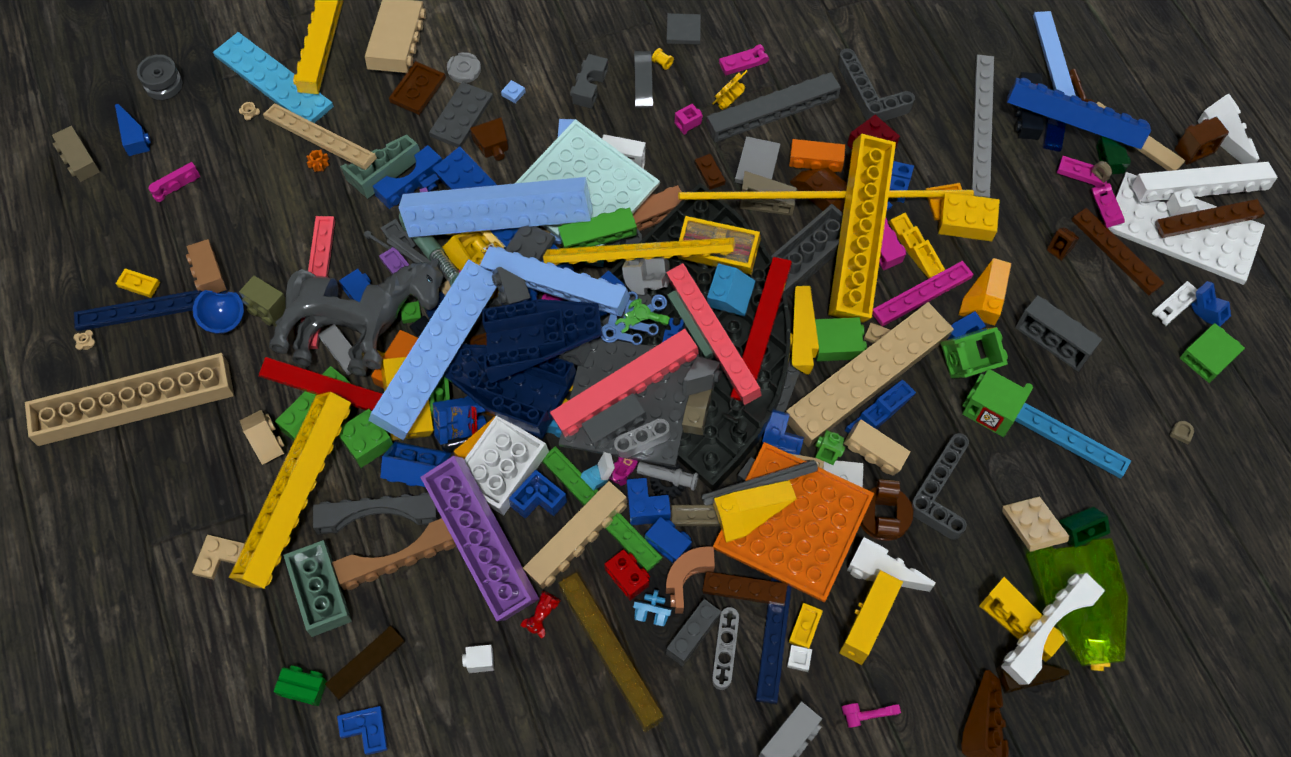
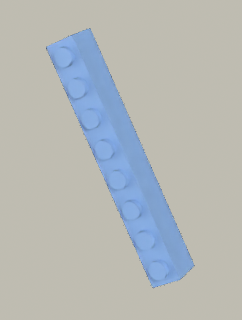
M489 246L480 264L481 267L491 273L497 267H502L524 279L528 288L573 302L598 303L599 310L620 317L630 298L627 288L621 284L614 285L602 278H592L586 273H575L566 267L562 269L550 262H540L534 257H523L518 252H507L501 247L494 248Z

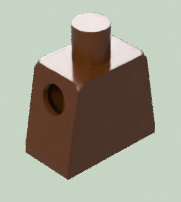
M501 117L470 128L472 140L484 157L494 156L497 161L505 157L504 152L508 150V143Z

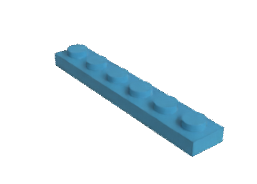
M1024 403L1015 419L1021 425L1120 479L1124 476L1131 462L1128 458Z

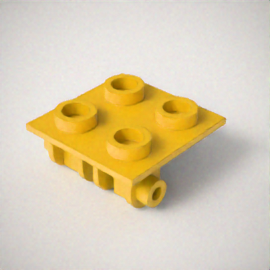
M747 70L742 75L738 73L714 96L716 100L712 104L714 105L717 102L720 109H727L744 92L745 86L739 83L738 80Z

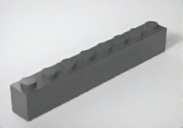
M832 72L822 74L817 78L805 80L800 84L791 85L780 91H774L766 96H760L752 101L743 102L740 105L729 107L718 113H712L707 116L706 128L714 142H718L838 99L841 87Z

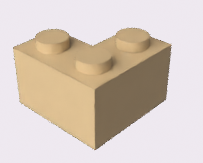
M262 410L240 420L243 432L262 465L284 454L282 447L285 445L280 436L275 437L273 433L275 427L268 414L264 415Z

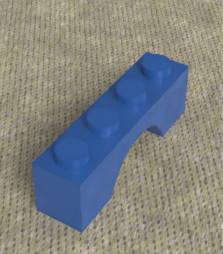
M427 145L414 155L416 166L409 175L402 178L386 176L373 185L375 196L387 208L390 209L399 204L403 194L413 193L420 187V182L435 173L432 168L440 163L442 158L430 146Z

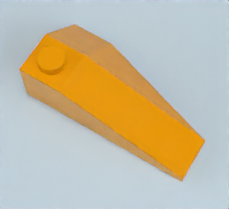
M995 258L992 259L964 296L959 311L960 316L965 317L976 311L984 323L995 326L1001 315L1011 263Z

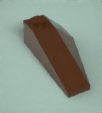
M986 670L963 731L961 750L967 757H1008V740L1003 739L1002 728L1006 727V723L1000 713V708L1003 707L1000 679L990 670Z

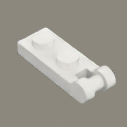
M1187 281L1152 312V315L1159 317L1165 326L1169 325L1197 299L1196 291L1198 289ZM1166 309L1170 314L1167 315L1163 311Z

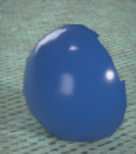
M204 290L197 296L193 305V317L197 324L207 332L214 334H224L235 329L244 313L243 302L239 295L234 292L219 294Z

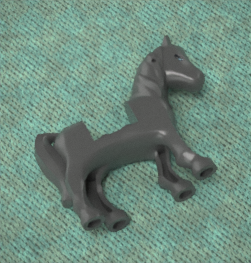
M434 258L429 263H411L408 266L401 267L397 272L386 278L384 282L378 285L369 284L365 288L360 302L353 299H339L338 284L335 278L315 276L313 273L303 269L296 271L288 281L285 311L282 317L275 322L277 326L274 330V337L270 340L269 348L280 354L287 353L290 345L288 335L295 323L305 317V320L298 325V335L292 346L295 350L292 360L296 364L310 366L312 354L310 353L309 344L313 335L323 325L335 324L348 327L361 334L359 340L348 351L351 360L347 370L355 375L363 376L366 375L367 367L376 370L380 369L383 358L376 348L378 336L389 329L397 318L398 312L405 300L411 295L426 310H432L439 304V287L443 280V273L437 267L439 259Z

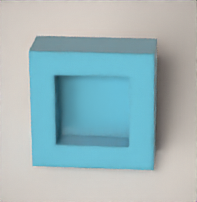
M597 465L587 469L580 476L593 491L608 482V480H601Z

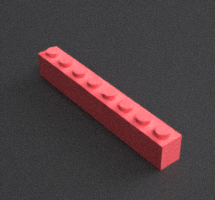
M682 263L666 272L671 286L681 299L716 360L720 362L721 368L743 404L746 405L762 396L758 383L685 265Z
M683 329L550 412L551 416L564 437L572 436L579 431V428L582 427V423L632 393H642L648 385L661 381L664 375L677 371L680 365L685 362L693 361L699 354L698 347L688 332Z

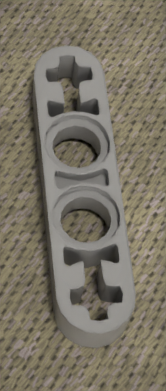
M727 607L721 612L712 676V683L719 690L727 689L732 680L739 614L736 609ZM728 613H731L735 619H732L730 628H722V626L726 627L727 618H724V616L726 617ZM724 633H730L733 637V641L730 643H724L721 639V635ZM722 653L728 654L730 662L722 664L718 659L719 655ZM721 669H725L724 678L728 679L723 684H719V680L716 679L720 677Z

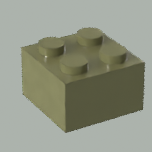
M253 275L239 291L243 298L242 302L247 306V311L255 317L258 315L264 323L269 326L272 324L276 327L275 322L282 317L285 311V296L279 290Z

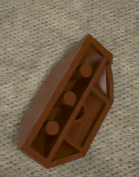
M829 168L802 171L790 181V184L799 191L847 190V183ZM845 198L809 199L822 211L833 204L843 213Z

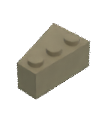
M744 171L742 192L797 190L796 187ZM741 199L739 209L793 216L795 199Z

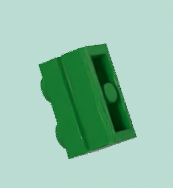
M292 665L289 669L283 667L274 688V693L284 698L319 706L322 694L326 688L325 683L327 682L322 678L323 674L315 671H310V674L303 673L302 668Z

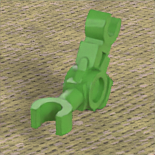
M636 299L628 307V309H631L634 306V309L624 314L626 318H620L615 322V325L619 323L625 324V328L621 331L623 334L628 331L629 325L633 327L640 321L648 319L667 326L670 317L651 312V309L642 304L641 299Z

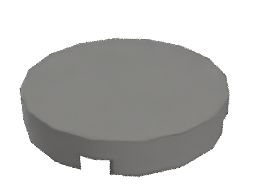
M462 52L449 59L447 62V72L453 81L468 83L478 78L481 73V64L475 55Z

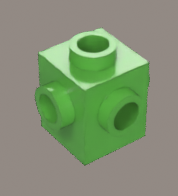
M826 430L823 437L819 436L816 441L815 447L818 448L815 458L834 465L837 458L841 457L845 450V446H843L844 437Z

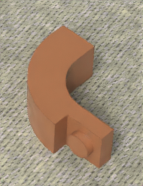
M699 547L689 550L681 555L672 565L667 577L666 594H673L670 595L671 607H675V614H680L684 611L683 585L685 581L697 573L714 572V547Z

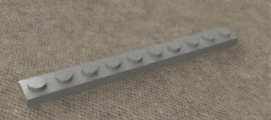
M977 55L975 62L971 190L974 191V196L990 198L994 56Z

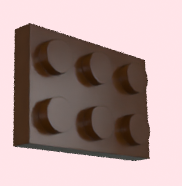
M415 61L390 95V103L420 115L445 80V73Z

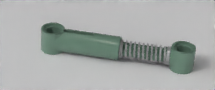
M400 213V214H399V220H400V223H401V226H402L403 230L406 231V228H405V225H404V222H403V219H402V216H401V213ZM432 235L411 237L429 261L434 258L439 259L437 267L440 268L443 276L447 279L449 285L452 286L460 272L444 254V249Z

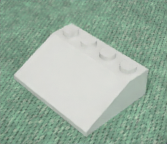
M495 416L464 461L489 507L504 516L510 508L509 497L538 468L549 450L543 441L512 423Z

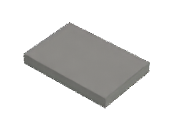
M746 136L735 182L743 184L744 171L772 180L780 143Z

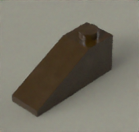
M1005 660L1001 661V665L996 668L1004 694L1058 681L1070 675L1069 670L1042 664V669L1030 684L1019 685L1001 667Z

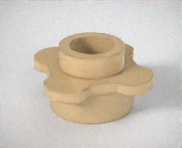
M246 102L239 109V113L244 115L245 120H251L255 115L260 114V110L255 107L254 103Z
M91 330L74 335V340L77 343L76 349L88 350L94 346L95 341L92 338L93 332Z

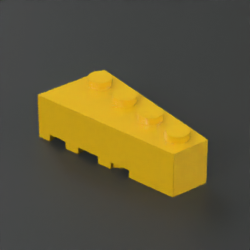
M1005 577L1002 578L979 605L1017 639L1027 635L1031 630L1030 626L1038 619L1040 620L1043 616ZM1055 627L1050 631L1044 645L1042 660L1045 662L1056 653L1066 640L1062 632Z

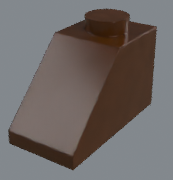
M1065 227L1060 228L1053 237L1047 251L1062 261L1075 247L1079 237Z

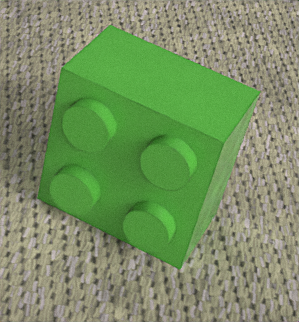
M370 409L342 425V430L338 435L360 468L385 453L393 444L390 436L384 429L368 421L371 415Z

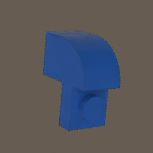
M1207 281L1196 291L1197 299L1191 304L1194 312L1205 322L1210 324L1216 323L1220 327L1231 317L1229 301L1216 298L1214 283Z

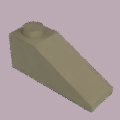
M713 388L689 395L682 423L683 432L703 436Z

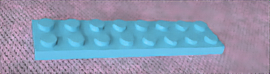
M239 32L213 52L217 59L276 104L313 123L334 107L333 103L321 93L309 94L298 92L296 85L293 83L294 73Z

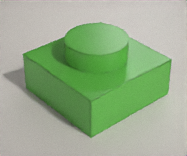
M419 301L404 303L401 306L403 324L412 323L421 318Z

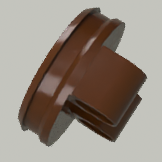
M878 479L877 487L869 490L874 495L860 526L868 535L882 541L896 540L904 535L913 520V507L908 497L900 491L899 481ZM875 504L895 506V518L878 517L875 521Z

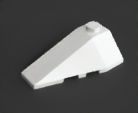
M1227 94L1204 110L1198 119V123L1200 124L1207 118L1211 119L1217 116L1229 131L1220 146L1242 164L1257 163L1260 158L1252 139L1248 138L1245 133L1247 127L1245 123H1241L1239 118L1240 109L1230 94Z
M865 537L847 570L857 579L873 582L881 570L903 581L901 587L928 592L931 591L936 583L914 568L908 569L902 559L890 557L887 555V549Z

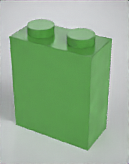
M860 317L815 319L819 345L816 361L853 360L867 349L866 341H863L864 325L861 324Z
M1214 323L1181 355L1180 359L1210 383L1245 347L1226 333L1223 328Z

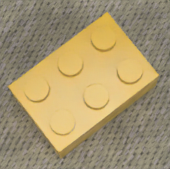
M945 192L940 205L938 234L993 241L998 228L1000 200Z

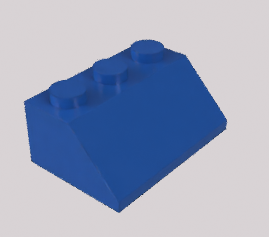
M394 442L382 456L380 478L387 479L389 482L398 481L409 486L425 487L420 477L451 458V453Z

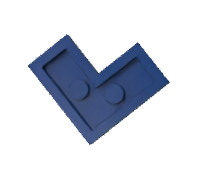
M774 410L765 429L761 447L765 442L787 453L800 455L804 437L785 432L790 414Z
M381 706L337 716L341 739L362 734L365 755L388 750Z

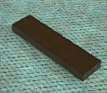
M392 626L388 627L327 681L325 685L340 701L403 645L405 641Z

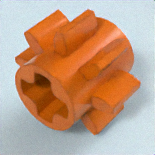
M321 149L312 150L310 155L306 156L308 168L313 167L314 172L324 171L326 166H329V157L327 153L323 154Z

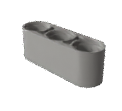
M333 324L319 333L318 336L347 375H350L351 373L347 370L351 360L348 351L352 346L336 325Z
M657 419L618 436L614 441L617 454L622 458H628L667 441L671 435L669 423L664 419ZM661 427L666 429L662 434L656 432ZM642 435L648 437L643 442L638 441V438ZM623 443L629 444V447L625 450L619 449Z

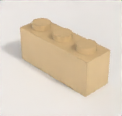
M859 420L854 424L843 443L848 446L849 450L859 453L865 457L867 462L876 464L884 473L895 475L901 470L910 454L909 450L863 420Z

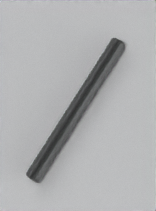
M811 460L702 495L704 505H711L714 502V498L794 479L816 472L818 466L815 460Z

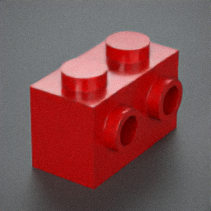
M623 549L606 562L604 567L607 574L631 601L649 587L650 576L644 568L640 569L637 566L635 557L631 553L627 554Z

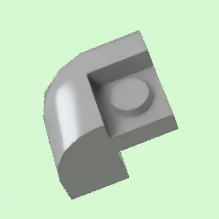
M662 256L652 259L635 258L630 261L626 260L622 266L625 284L631 291L637 294L645 295L648 288L658 290L668 287L669 280L666 272L670 271L669 258H663Z

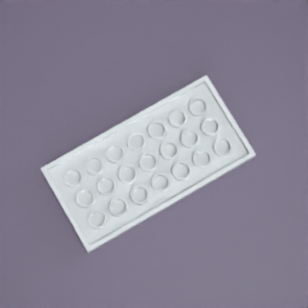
M1128 172L1125 173L1115 197L1124 216L1125 223L1108 227L1113 234L1244 285L1265 227L1264 224L1248 220L1161 238L1155 222L1157 219L1171 217L1166 206L1168 200L1140 202L1132 188V184L1137 176ZM1196 199L1197 206L1193 212L1217 206Z

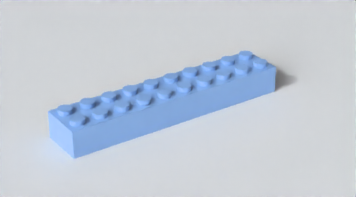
M586 177L403 194L399 210L408 236L419 237L520 228L524 226L591 221L592 203Z
M468 259L371 412L368 421L404 441L481 315L482 309L486 307L497 289V285L495 286L492 281L493 273Z

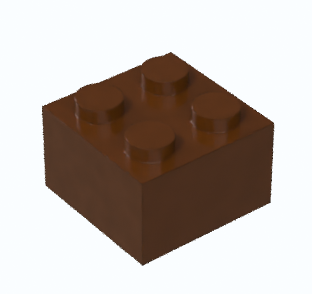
M1217 116L1211 119L1207 118L1200 124L1187 127L1174 150L1185 160L1184 163L1186 165L1214 154L1229 131Z

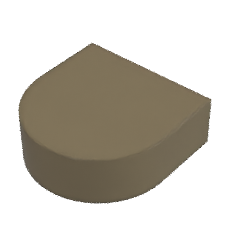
M1104 161L1098 162L1092 169V172L1103 183L1109 180L1112 174L1111 167Z
M1179 421L1174 425L1169 436L1189 444L1194 434V428L1186 421Z

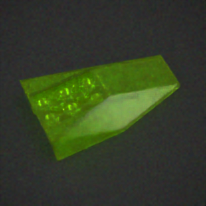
M1112 538L1092 540L1087 546L1053 549V546L1031 552L1028 550L1026 557L1046 607L1054 603L1056 594L1068 586V580L1074 574L1087 573L1105 590L1093 606L1073 610L1056 623L1081 666L1124 662L1128 594Z

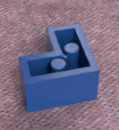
M535 470L509 497V503L511 508L526 519L538 505L552 516H555L567 503L566 493Z
M647 478L627 480V497L631 525L654 524L660 517L664 520H670L669 495L648 497Z

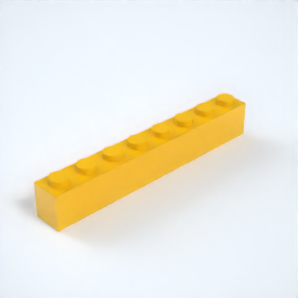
M315 0V10L311 13V24H308V35L304 38V49H301V60L297 63V74H294L293 83L300 93L319 94L343 0Z

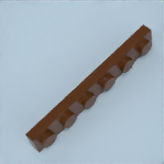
M1258 199L1157 219L1155 225L1161 238L1262 218L1265 212Z
M1087 208L1072 218L1071 221L1148 296L1163 286L1164 282Z

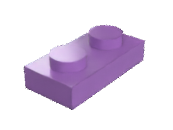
M393 247L379 255L380 260L391 274L397 272L401 267L409 265L399 251Z

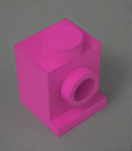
M690 104L675 112L674 123L685 135L687 131L702 123L703 115L700 109Z

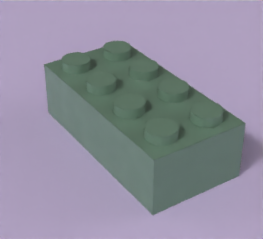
M324 540L283 555L306 631L311 637L352 622L342 588L332 564L333 560L329 548Z

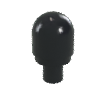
M468 437L450 439L448 443L441 445L442 450L446 453H452Z

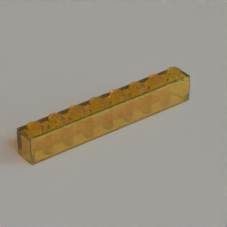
M577 572L559 582V589L644 732L663 722V714Z

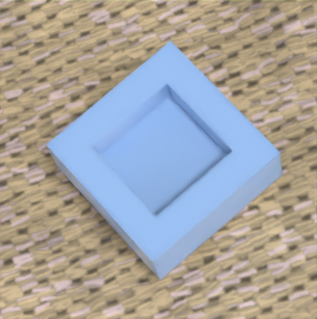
M511 80L501 91V95L516 104L526 91L523 86Z

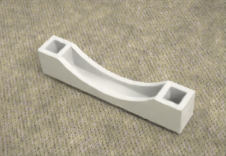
M1087 573L1074 574L1069 578L1068 586L1056 594L1054 603L1048 605L1042 613L1044 615L1040 620L1038 619L1032 623L1030 632L1022 636L1017 642L1018 646L1016 649L1010 651L1005 656V662L1001 667L1019 685L1030 684L1042 669L1044 645L1054 625L1073 610L1093 606L1105 591Z

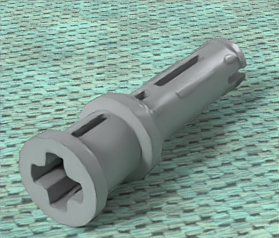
M642 461L639 462L637 467V474L673 482V485L677 487L681 485L689 487L693 491L698 482L699 473L683 472L680 468L671 470Z

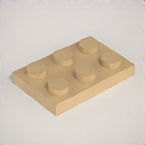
M1040 496L1003 506V514L1030 552L1068 542L1069 535Z

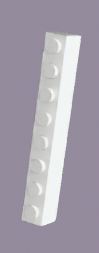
M1269 162L1142 173L1138 174L1132 184V188L1140 202H1152L1156 200H1169L1174 192L1191 189L1194 197L1268 190L1278 177Z

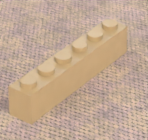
M608 481L523 567L525 573L542 589L546 586H551L556 580L555 576L560 571L564 572L570 566V561L574 557H579L589 542L592 543L599 536L598 532L603 527L607 528L612 523V518L617 513L620 514L626 509L627 497Z

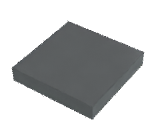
M667 13V44L700 45L701 14Z

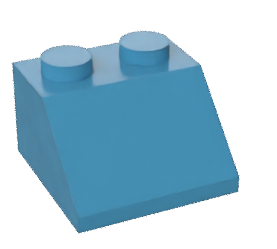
M718 263L707 296L709 306L745 316L755 280L738 268Z

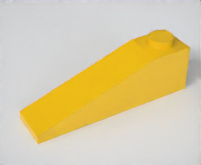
M479 231L453 235L442 247L450 261L460 271L468 259L471 260L477 253L472 243L482 236ZM498 287L490 299L498 297Z
M788 480L714 498L713 507L727 543L746 537L797 498L791 482Z

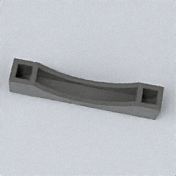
M428 492L418 496L404 494L396 498L383 496L380 499L373 500L371 498H362L360 501L341 500L339 503L324 501L313 505V529L317 534L338 533L351 522L374 514L402 516L417 525H428L438 520V510Z

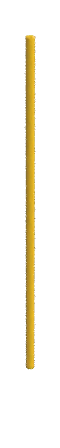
M889 190L888 198L943 197L945 192L974 196V191ZM846 191L678 192L679 200L846 197Z

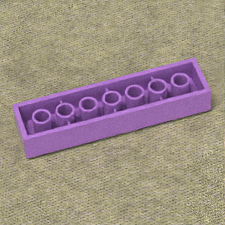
M452 456L421 476V480L496 621L507 620L539 600L463 457Z

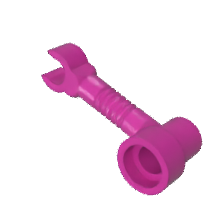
M858 703L842 706L848 728L861 726L860 721L901 713L899 704L860 712Z

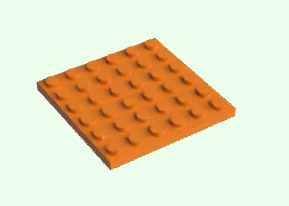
M764 442L745 481L802 464L806 461ZM818 467L816 472L790 479L797 498L794 502L769 518L764 524L758 526L746 537L726 543L721 529L713 547L715 550L825 603L874 493Z

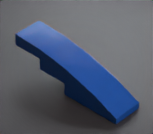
M902 379L880 396L873 405L862 412L861 416L848 425L845 431L849 434L854 424L859 420H863L875 429L879 428L904 406L916 392Z

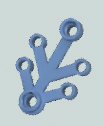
M628 292L629 295L635 296V300L638 299V295L636 292ZM655 295L651 300V304L647 305V307L651 309V312L662 311L667 305V300L663 295ZM628 301L624 314H626L629 311L631 312L633 310L634 306L631 309H628L630 303L633 301ZM660 301L662 303V306L657 307L655 305V302ZM610 314L608 324L602 327L601 339L604 342L613 343L619 339L631 342L634 345L642 343V336L640 334H622L620 331L625 328V324L619 323L615 325L617 315ZM639 322L633 327L629 325V328L647 332L649 336H655L659 331L656 324L649 325ZM654 327L656 329V332L651 333L649 331V328ZM612 331L613 336L608 337L606 332ZM638 337L640 339V342L635 343L633 341V338Z

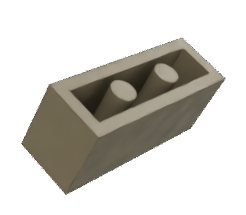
M72 125L52 135L55 140L52 144L58 153H63L60 157L65 165H70L67 169L72 177L77 176L79 181L82 182L100 172Z

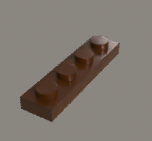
M706 572L703 594L785 606L788 584Z

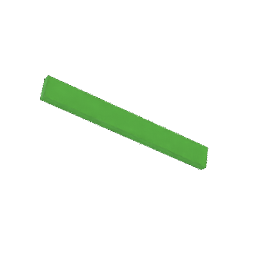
M556 446L543 459L542 463L583 506L598 492L597 489L593 491L580 477L582 473ZM617 513L612 518V523L605 528L628 553L635 557L640 566L647 572L662 560V556L621 514Z

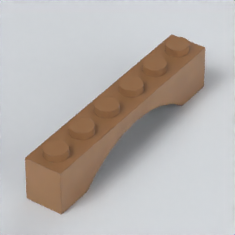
M441 518L429 523L425 531L415 542L395 554L376 558L360 557L351 554L332 562L342 589L352 590L365 581L372 582L378 579L380 575L394 573L402 566L414 565L419 559L424 557L431 558L439 551L453 549L456 544Z

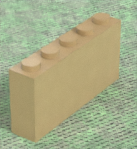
M382 0L365 54L367 69L408 73L409 67L413 65V54H416V42L420 40L419 32L423 29V19L426 18V9L423 8V1Z

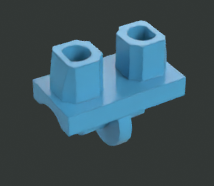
M654 590L653 595L645 594L644 600L652 601L651 604L636 600L633 606L635 608V620L646 622L649 611L656 613L653 624L665 626L672 609L656 605V603L664 604L666 599L658 597L659 590Z

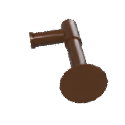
M1071 69L1069 75L1078 97L1085 102H1094V100L1087 99L1076 69Z

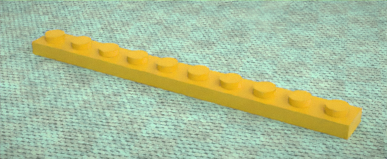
M735 237L547 249L543 255L544 263L550 262L558 265L563 262L576 264L580 261H587L588 263H594L598 260L612 262L617 259L630 261L635 258L652 259L660 256L663 258H671L677 255L689 257L693 254L708 256L712 253L726 255L734 252Z

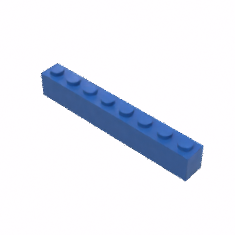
M1016 78L1007 96V103L1138 149H1142L1151 132L1150 124L1146 120L1133 119L1129 114L1116 113L1112 108L1099 107L1098 104L1092 101H1082L1081 98L1075 95L1068 96L1057 89L1053 91L1043 84H1033L1026 78Z

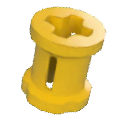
M658 48L652 55V61L659 63L663 69L667 70L673 64L674 57L668 56L661 48Z

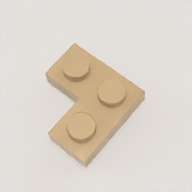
M207 535L192 573L196 576L214 580L221 561L235 564L245 543Z

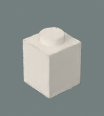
M1191 189L1174 192L1166 206L1170 215L1176 216L1193 212L1197 202Z
M492 646L466 647V654H462L463 667H467L469 673L494 671Z

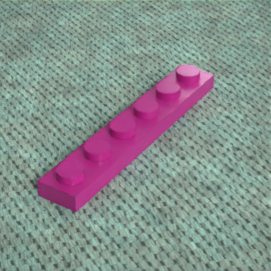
M961 261L873 309L872 314L883 327L966 282L974 274Z

